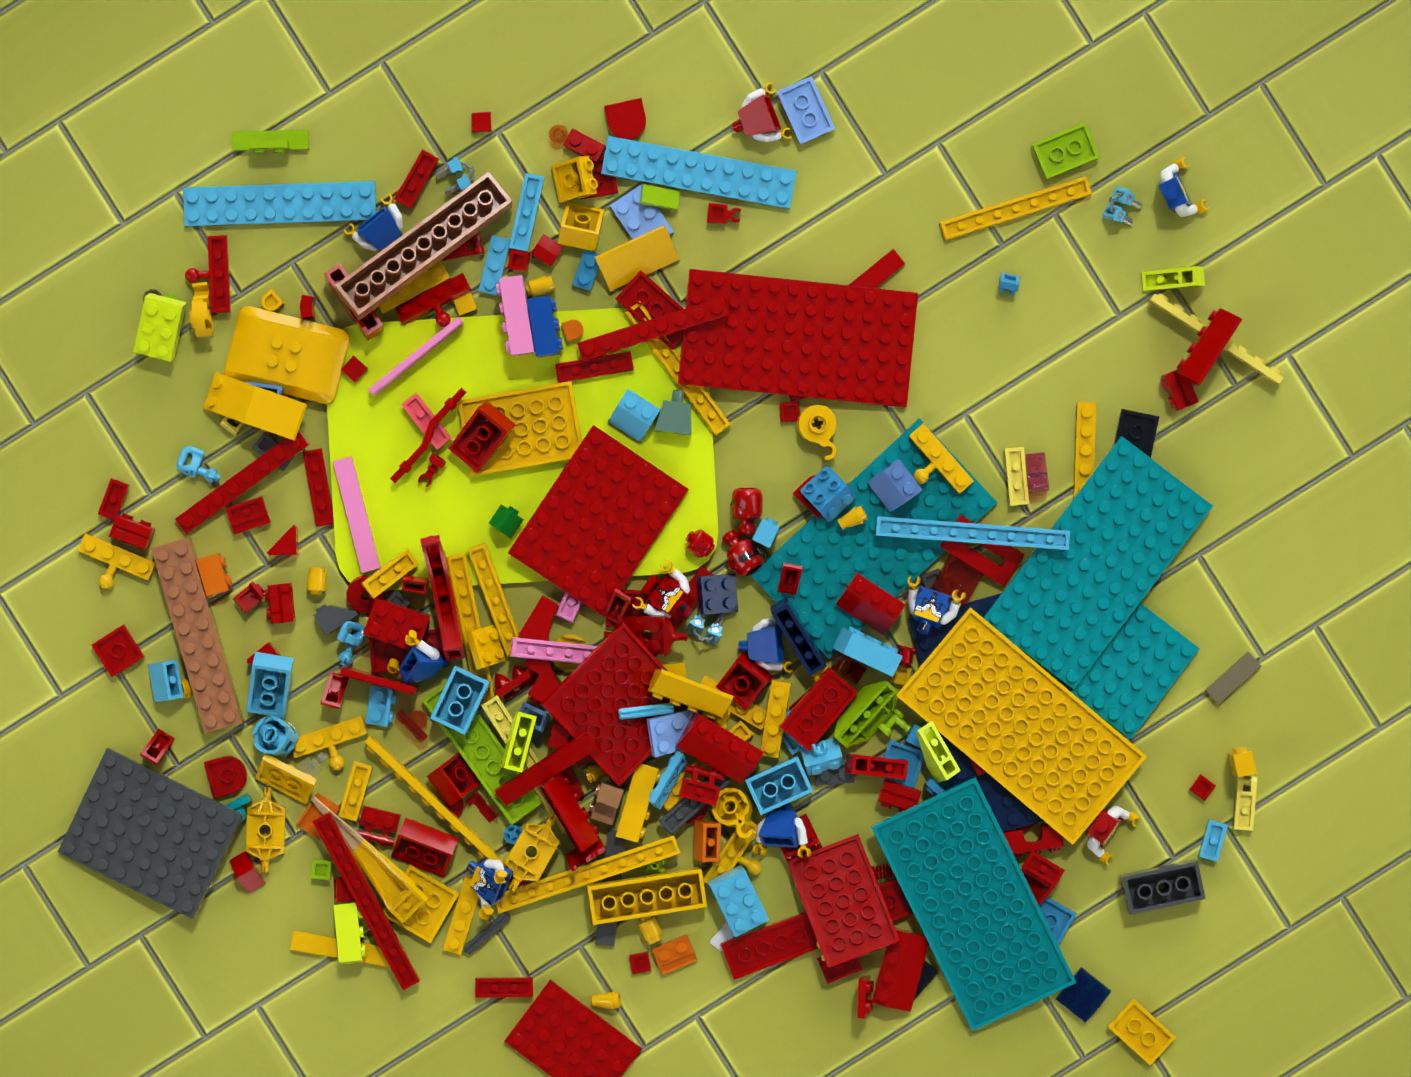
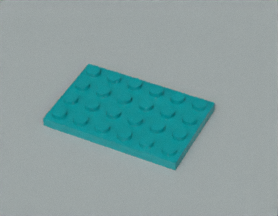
M1139 603L1083 679L1070 692L1108 724L1131 740L1200 648L1142 603Z

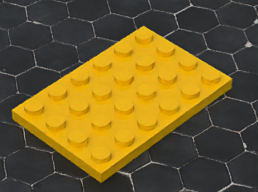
M572 381L464 399L458 402L462 429L477 408L486 401L516 424L506 440L478 473L469 466L471 477L569 460L582 442Z

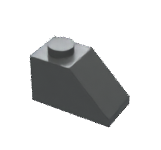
M324 604L316 609L317 613L313 616L325 635L342 626L346 621H350L360 614L355 610L334 605L327 607Z

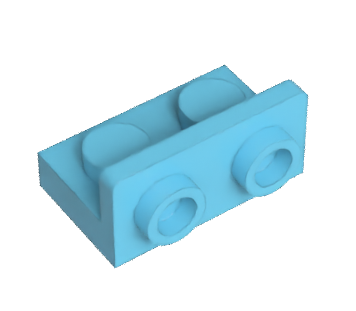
M371 685L366 724L389 727V723H393L394 712H391L392 704H396L397 693H394V689Z

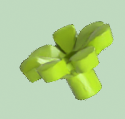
M665 858L647 864L644 871L647 874L650 872L652 874L666 872L664 865L668 864V860Z

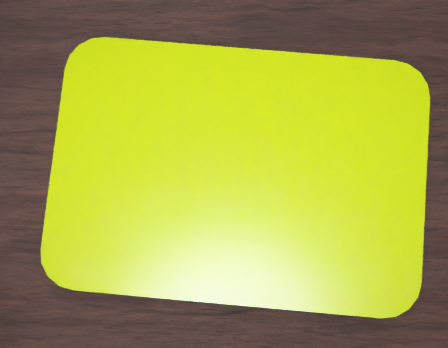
M608 308L554 312V317L559 319L560 331H557V336L562 338L563 350H560V355L537 358L536 353L513 357L511 353L507 352L505 341H508L509 338L508 334L504 333L502 322L506 321L505 315L459 317L463 321L461 327L376 395H372L368 389L445 327L438 326L436 319L414 320L406 325H403L401 321L382 322L384 331L367 341L357 325L345 327L343 330L349 334L350 342L344 365L354 355L368 368L356 383L342 371L336 397L332 403L327 404L335 552L339 570L348 582L359 576L370 577L379 570L361 572L333 461L351 456L381 568L405 549H408L419 565L406 575L428 578V588H432L420 539L439 535L446 556L466 553L473 586L480 585L467 549L483 543L487 545L501 584L549 581L507 552L569 460L471 477L469 466L448 449L462 430L459 406H457L453 411L450 410L440 421L452 439L438 450L430 442L428 449L412 465V469L405 473L397 483H394L390 478L400 468L399 465L418 449L425 435L401 404L417 393L431 412L436 415L444 407L449 397L452 398L461 387L467 392L460 399L464 400L556 384L558 379L555 364L582 359L577 345L578 342L633 325L624 313L627 309ZM570 320L579 321L583 325V334L578 339L567 341L562 323ZM682 340L675 347L680 356ZM644 342L607 354L631 351L633 371L572 381L581 438L583 440L592 425H594L689 489L631 576L671 574L669 571H663L660 568V564L665 569L669 568V563L665 560H670L673 563L674 569L677 568L681 573L696 570L709 561L717 547L719 531L713 432L685 394L683 403L691 404V435L656 431L655 426L659 414L641 442L608 422L627 389L660 410L664 400L672 401L673 390L682 391L648 344ZM704 387L710 395V387ZM432 453H435L447 463L443 469L438 468V473L434 474L432 478V484L425 487L429 481L428 478L423 477L420 482H418V479L422 474L426 473L428 465H432L429 457ZM501 504L507 508L512 506L519 511L518 516L524 519L511 538L489 524V521ZM698 529H702L713 537L715 547L709 556L698 558L687 550V541L685 539L691 531L695 532ZM404 576L385 591L402 590ZM407 582V584H406V585H410V586H417V587H423V588H424V585H422V584L409 583V582Z

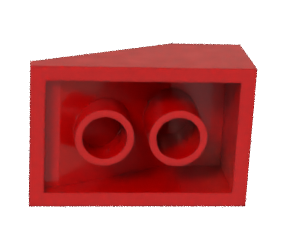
M486 401L477 408L448 449L478 473L506 440L516 424Z

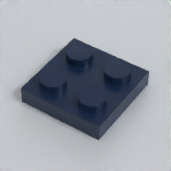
M736 574L698 576L700 615L738 612Z

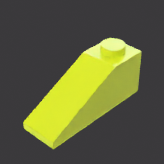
M1193 266L1142 272L1143 291L1205 286L1204 267Z
M930 721L916 731L926 766L936 783L947 781L961 771L933 721Z

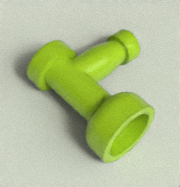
M898 709L893 711L894 714L885 724L881 723L877 727L888 738L892 734L891 728L895 723L907 733L912 729L902 719L904 715Z

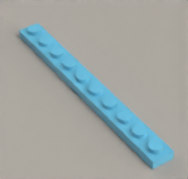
M877 516L876 536L1069 550L1070 531Z

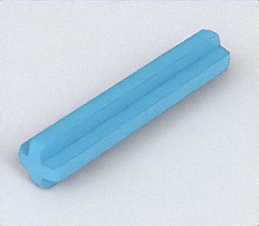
M663 703L622 708L618 710L619 719L623 720L674 713V705Z

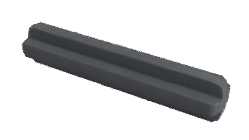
M506 911L502 912L463 947L464 951L468 955L473 953L511 919L510 915Z

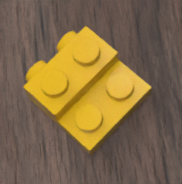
M589 156L576 157L551 166L559 203L597 194L596 188L598 183L593 178L592 170L594 164L589 159Z

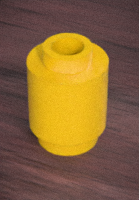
M543 276L528 281L529 285L526 286L529 297L533 296L534 298L547 296L551 292L556 291L551 276Z
M310 567V572L307 573V590H310V594L322 595V591H326L327 573H325V568Z
M655 916L639 919L640 923L637 925L644 940L648 941L649 945L663 938Z

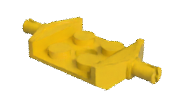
M263 787L264 799L247 807L246 852L260 858L261 872L265 873L269 872L270 858L285 852V815L287 808L272 801V787H268V793L267 787ZM262 825L270 827L269 835L261 834L260 828Z
M550 814L543 825L527 823L505 860L507 867L513 871L514 879L508 887L515 892L522 880L539 882V878L558 845L560 846L561 842L551 828L558 818L555 815ZM529 847L537 849L535 857H528L527 850Z

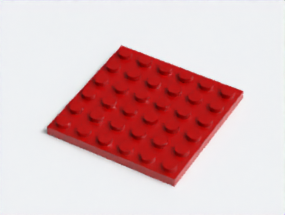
M621 623L541 703L573 739L586 731L591 735L599 746L589 756L617 786H620L652 753L646 719L660 716L655 715L622 720L619 719L618 710L670 702V699L665 697L662 700L651 696L652 693L648 691L655 669L668 670L625 623ZM683 704L680 707L674 705V712L687 709L688 706Z

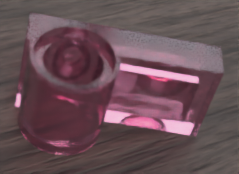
M1045 452L1025 454L1029 493L1049 491Z

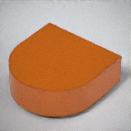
M570 320L562 323L567 341L578 339L583 334V325L579 321Z

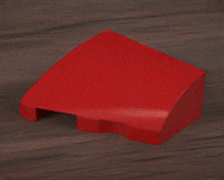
M597 835L599 840L585 851L580 852L573 849L565 854L572 872L577 870V867L588 863L606 851V847L599 835Z

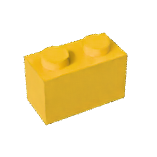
M1243 746L1232 748L1233 752L1228 753L1232 775L1240 778L1257 774L1252 751Z

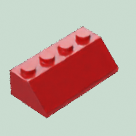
M1222 308L1217 309V311L1213 310L1208 317L1210 322L1206 327L1203 326L1197 334L1199 339L1196 343L1192 342L1187 349L1188 356L1185 360L1182 358L1178 363L1176 374L1194 386L1201 385L1243 319Z
M693 713L675 745L739 784L755 769L764 753L762 750L698 713Z
M558 773L539 786L575 849L583 852L599 840L597 837L599 832L595 825H590L587 820L589 814L584 807L581 808L578 801L580 799L575 791L571 792L568 786L570 781L567 776Z
M895 927L900 942L886 947L871 1003L911 1012L929 943L924 935Z

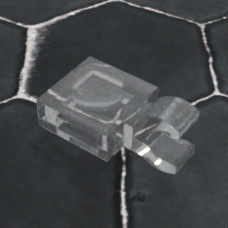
M322 751L314 759L308 756L295 768L314 777L321 771L318 765L328 755Z

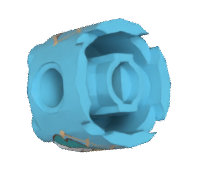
M276 716L265 717L256 724L253 730L254 745L263 753L284 758L294 749L299 734L290 722Z

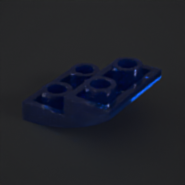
M1080 967L1074 974L1077 983L1062 989L1056 996V1000L1086 1023L1104 1002L1111 990Z

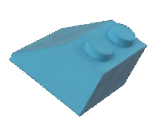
M627 389L608 422L641 442L659 414L660 409Z

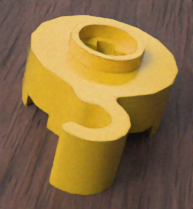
M208 282L193 283L194 296L192 310L189 312L191 327L195 330L197 338L213 336V316L210 309H208L211 306Z
M808 406L801 411L796 423L797 430L801 437L808 442L816 443L819 447H829V455L823 456L822 459L830 460L837 453L836 446L829 441L836 430V417L826 406ZM814 419L821 422L819 429L812 426Z
M736 788L721 790L717 804L712 808L715 819L728 827H737L736 832L741 838L748 841L755 839L758 834L753 830L745 833V830L750 825L749 819L753 812V804L750 797L745 792ZM731 804L735 805L733 811H729L731 810Z

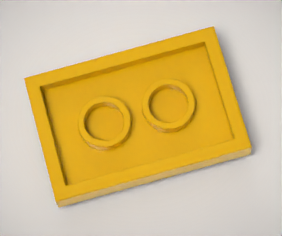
M268 754L264 755L255 779L304 804H307L317 781L310 774L303 773L294 766L287 765Z
M1134 998L1107 1025L1109 1029L1150 1066L1176 1038Z

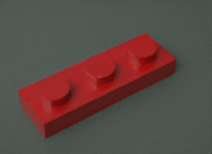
M422 149L394 200L412 209L437 165L439 158Z
M533 977L475 978V998L533 997Z

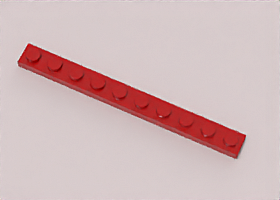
M331 812L313 820V824L402 990L420 982L418 974Z

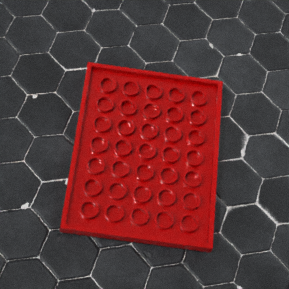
M592 425L507 553L604 617L614 590L618 589L621 591L689 489Z

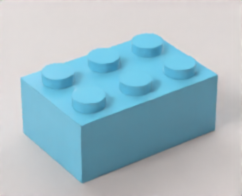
M842 627L833 646V649L892 677L903 657L897 653L898 649L884 642L882 643L867 634L865 636L864 633L852 627H849L848 630Z
M255 652L246 712L285 718L294 658Z
M457 665L454 666L430 719L464 735L467 734L491 681Z
M797 755L745 779L760 815L814 792Z
M742 865L707 882L731 933L735 937L769 920Z

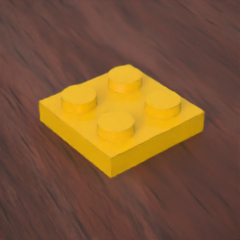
M495 624L466 633L477 670L506 661Z

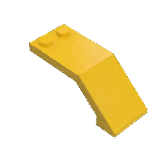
M215 372L203 408L295 441L307 404Z

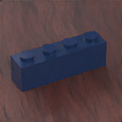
M785 597L771 605V614L808 674L811 676L825 668L826 661L788 598Z

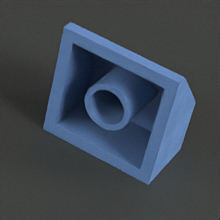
M899 459L895 460L867 482L890 513L922 491L921 487Z

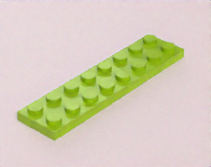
M446 683L422 700L431 714ZM478 711L465 735L439 723L511 825L543 803L534 789L507 806L495 793L497 787L520 774V772L500 767L505 748Z

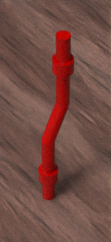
M462 387L452 398L449 397L444 407L429 422L421 445L406 461L404 460L399 465L400 468L390 478L394 483H397L405 473H408L412 469V465L428 449L436 425L450 410L453 411L458 406L457 403L467 393Z

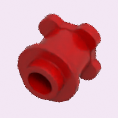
M898 645V654L903 656L899 665L908 667L909 663L913 664L911 661L916 649Z

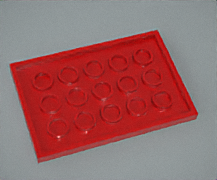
M859 834L812 851L810 857H807V854H805L803 858L797 857L787 861L828 969L900 942Z
M551 979L504 1040V1042L551 1077H621L642 1050L641 1046Z

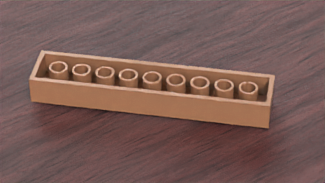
M487 172L335 285L336 292L360 321L512 208V200L493 176Z
M185 538L151 548L204 733L244 722L209 597H206L196 563L197 556L192 538Z

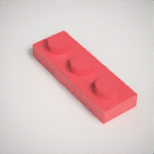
M415 393L401 405L425 434L429 422L435 415L421 397ZM439 422L436 425L430 442L438 450L450 441L452 437Z

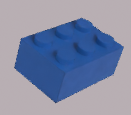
M550 295L527 299L536 357L560 355V350H563L562 338L557 336V331H560L559 319L554 317V312H557L555 299H552Z

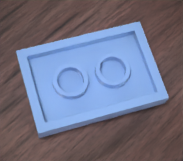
M812 76L777 91L800 145L835 130V126Z
M642 184L610 205L632 239L662 225H665L669 235L674 233L657 207L640 204Z
M683 709L671 714L646 719L653 757L681 751L675 745L695 712ZM698 711V714L703 716V712Z

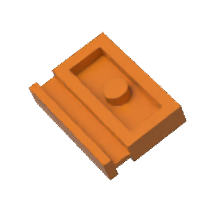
M319 792L316 793L315 797L337 814L341 807L322 796ZM311 801L296 825L319 840L321 837L312 821L323 814Z
M687 934L651 949L662 975L698 960Z

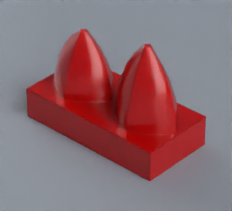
M513 666L512 681L502 674H495V692L503 702L535 682L533 676L524 668Z

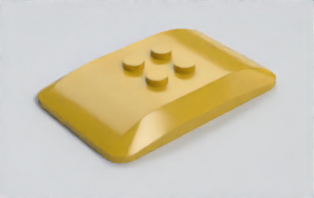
M246 306L238 314L225 366V375L243 382L282 386L284 388L283 394L322 404H330L334 401L342 374L341 369L344 366L350 336L343 329Z

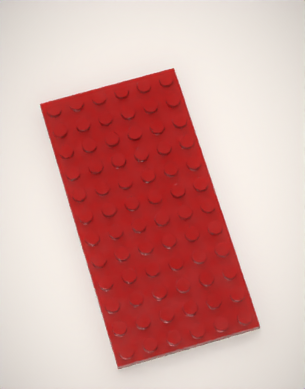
M689 269L685 308L724 296L730 315L683 330L678 384L907 407L918 293Z

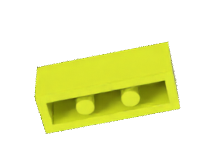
M515 711L501 768L520 773L523 772L537 716Z
M356 903L333 905L339 964L363 962V957H366L365 945L361 946V938H364L363 926H359V919H362L360 909Z

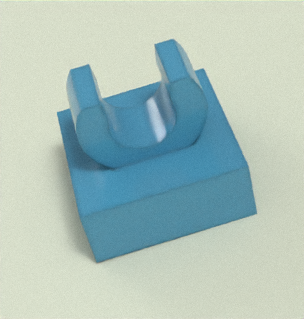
M1001 272L999 279L1000 294H1003L1004 289L1011 290L1010 296H1013L1015 291L1018 292L1020 276Z

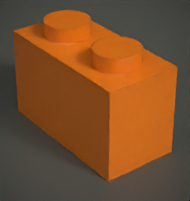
M217 553L196 560L206 597L231 590L230 586L233 584L230 575H227L225 571L227 562L224 556L221 557V554Z
M695 820L693 858L700 862H720L721 823L714 820Z

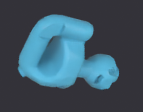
M186 446L182 449L176 464L178 471L190 477H195L199 474L204 476L210 483H213V481L218 482L220 474H217V469H204L200 467L205 451L193 446ZM190 453L192 455L191 463L185 466V461Z
M346 621L338 634L337 640L347 643L345 651L338 656V659L341 660L340 664L347 667L348 663H353L352 652L354 647H360L365 635H363L365 628L360 623Z

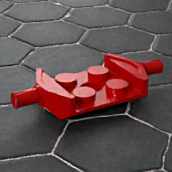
M624 616L620 624L625 623L652 654H664L667 657L675 641L688 640V637H686L688 636L687 633H676L668 617ZM644 630L651 632V639H647L643 635ZM604 631V639H606L612 632Z

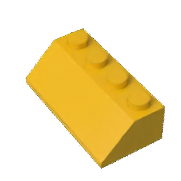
M655 669L648 691L652 693L651 696L662 700L665 697L670 699L669 703L679 707L681 704L688 706L687 710L698 713V711L705 712V717L716 720V717H723L734 697L663 669Z

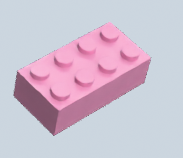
M518 275L499 278V283L496 284L497 293L499 296H502L503 301L499 303L500 312L502 315H505L506 320L502 324L504 333L508 334L509 338L508 341H505L507 352L511 353L513 357L534 354L535 347L524 277Z

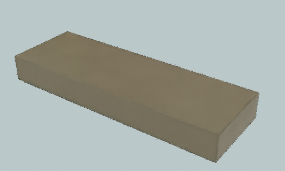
M1247 652L1205 690L1219 704L1259 669L1261 665Z

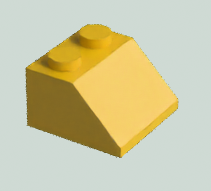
M567 202L560 226L558 244L596 251L605 210Z

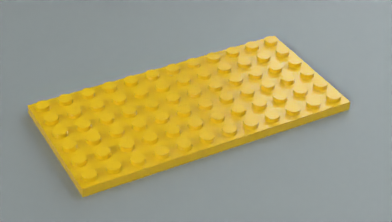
M971 607L896 694L900 700L928 723L933 721L938 732L1072 845L1147 758L1143 752Z

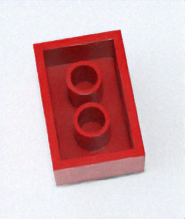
M375 597L363 635L411 650L416 645H407L405 641L406 635L409 636V631L414 630L417 632V639L421 641L424 637L430 614Z

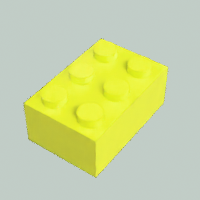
M149 293L144 299L133 352L171 362L176 355L187 302Z

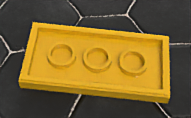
M665 225L595 256L610 291L630 283L640 270L647 275L680 260Z

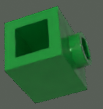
M501 504L489 521V524L511 538L524 519L518 516L519 511L512 506L507 508Z

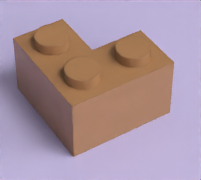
M603 781L602 784H597L594 796L597 797L596 803L591 802L588 813L592 814L590 818L612 825L624 792V787Z

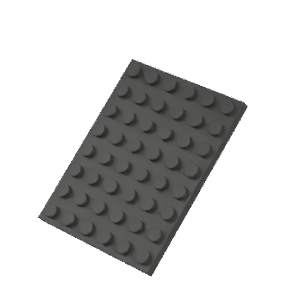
M106 748L58 852L194 919L244 814L110 748Z

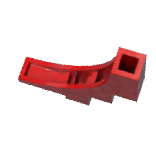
M440 536L421 538V547L432 586L446 660L465 658L463 636L447 556Z
M542 595L519 636L525 639L549 641L552 621L559 604ZM527 658L523 664L526 666L525 670L533 675L539 674L528 695L531 696V701L540 705L560 683L555 676L550 660Z

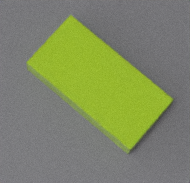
M643 184L641 186L640 204L677 211L680 191Z

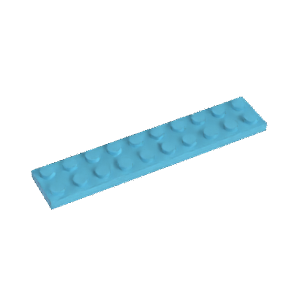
M608 136L601 172V174L786 209H790L797 173L795 170Z
M375 181L187 187L183 188L184 226L364 221L376 213Z

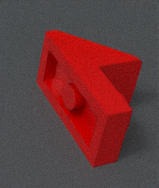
M330 672L320 704L339 709L343 704V697L349 677Z

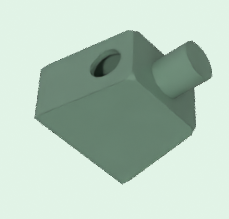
M673 390L672 401H663L655 426L656 431L691 435V404L683 403L684 391Z

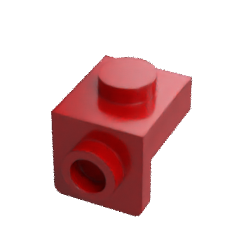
M252 581L248 587L233 598V601L246 614L263 600L265 596L264 590L259 584H255Z

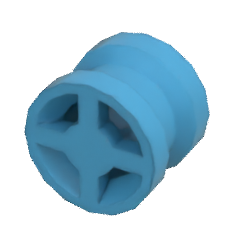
M510 824L504 831V839L510 844H515L523 829L518 824Z

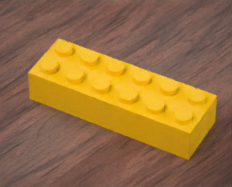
M700 867L586 885L593 925L707 907L702 869Z

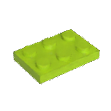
M1086 122L1032 143L1046 180L1100 158Z

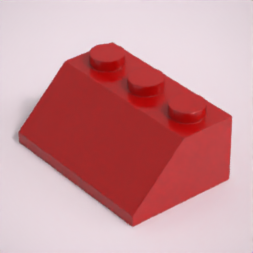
M857 572L835 603L883 636L906 606V604Z
M405 818L391 857L445 877L459 838L415 820Z

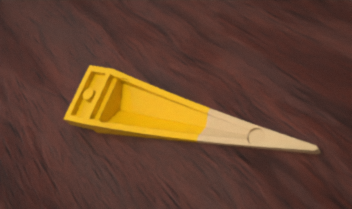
M312 796V802L323 815L331 812L354 857L369 877L386 907L403 924L428 897L415 885L416 882L320 800Z

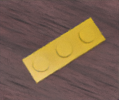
M405 549L361 584L370 597L374 599L419 564L410 551Z
M354 761L338 817L357 822L373 766Z

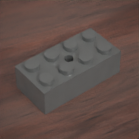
M1195 859L1120 875L1127 912L1130 915L1206 899L1199 864ZM1163 882L1165 884V888L1159 889V884Z

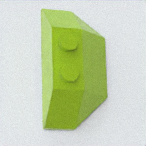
M887 680L864 686L838 716L834 737L846 748L867 742L877 732V727L881 723H885L894 713L896 694L899 691Z

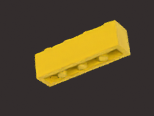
M642 763L633 772L616 837L637 843L639 839H643L646 828L642 826L644 820L648 821L651 811L648 809V800L650 799V793L653 790L654 784L659 783L661 775L658 772V767Z

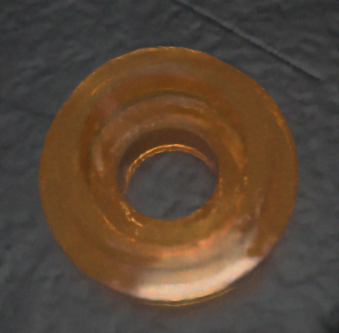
M554 125L549 131L550 140L555 144L564 143L568 136V131L563 125ZM561 131L562 137H555V133Z

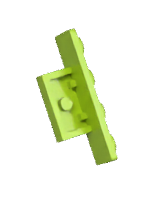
M308 130L232 132L233 151L254 150V153H265V150H273V153H285V150L309 149Z

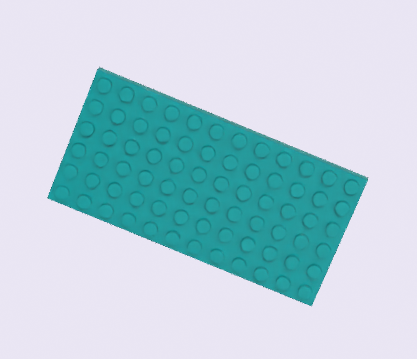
M920 418L848 484L849 488L857 496L851 504L831 522H828L823 516L818 519L814 515L772 554L762 566L751 574L775 602L785 597L788 598L815 644L828 659L838 652L833 649V646L842 627L847 630L849 627L860 631L866 625L835 604L856 572L896 598L909 585L908 578L911 575V581L913 582L946 551L940 547L941 540L876 536L877 516L955 522L959 514L976 523L998 503L941 442L974 482L958 494L941 473L935 469L929 474V479L926 483H918L922 489L921 492L891 513L888 511L867 482L897 459L903 463L912 477L916 470L924 469L931 463L908 437L924 423ZM855 506H862L868 519L863 524L842 529L838 519ZM782 562L803 566L796 595L777 592Z
M1121 436L1051 528L1070 531L1069 550L1036 548L983 618L1019 649L1069 687L1075 689L1213 505Z
M976 777L871 826L972 1031L1077 983Z

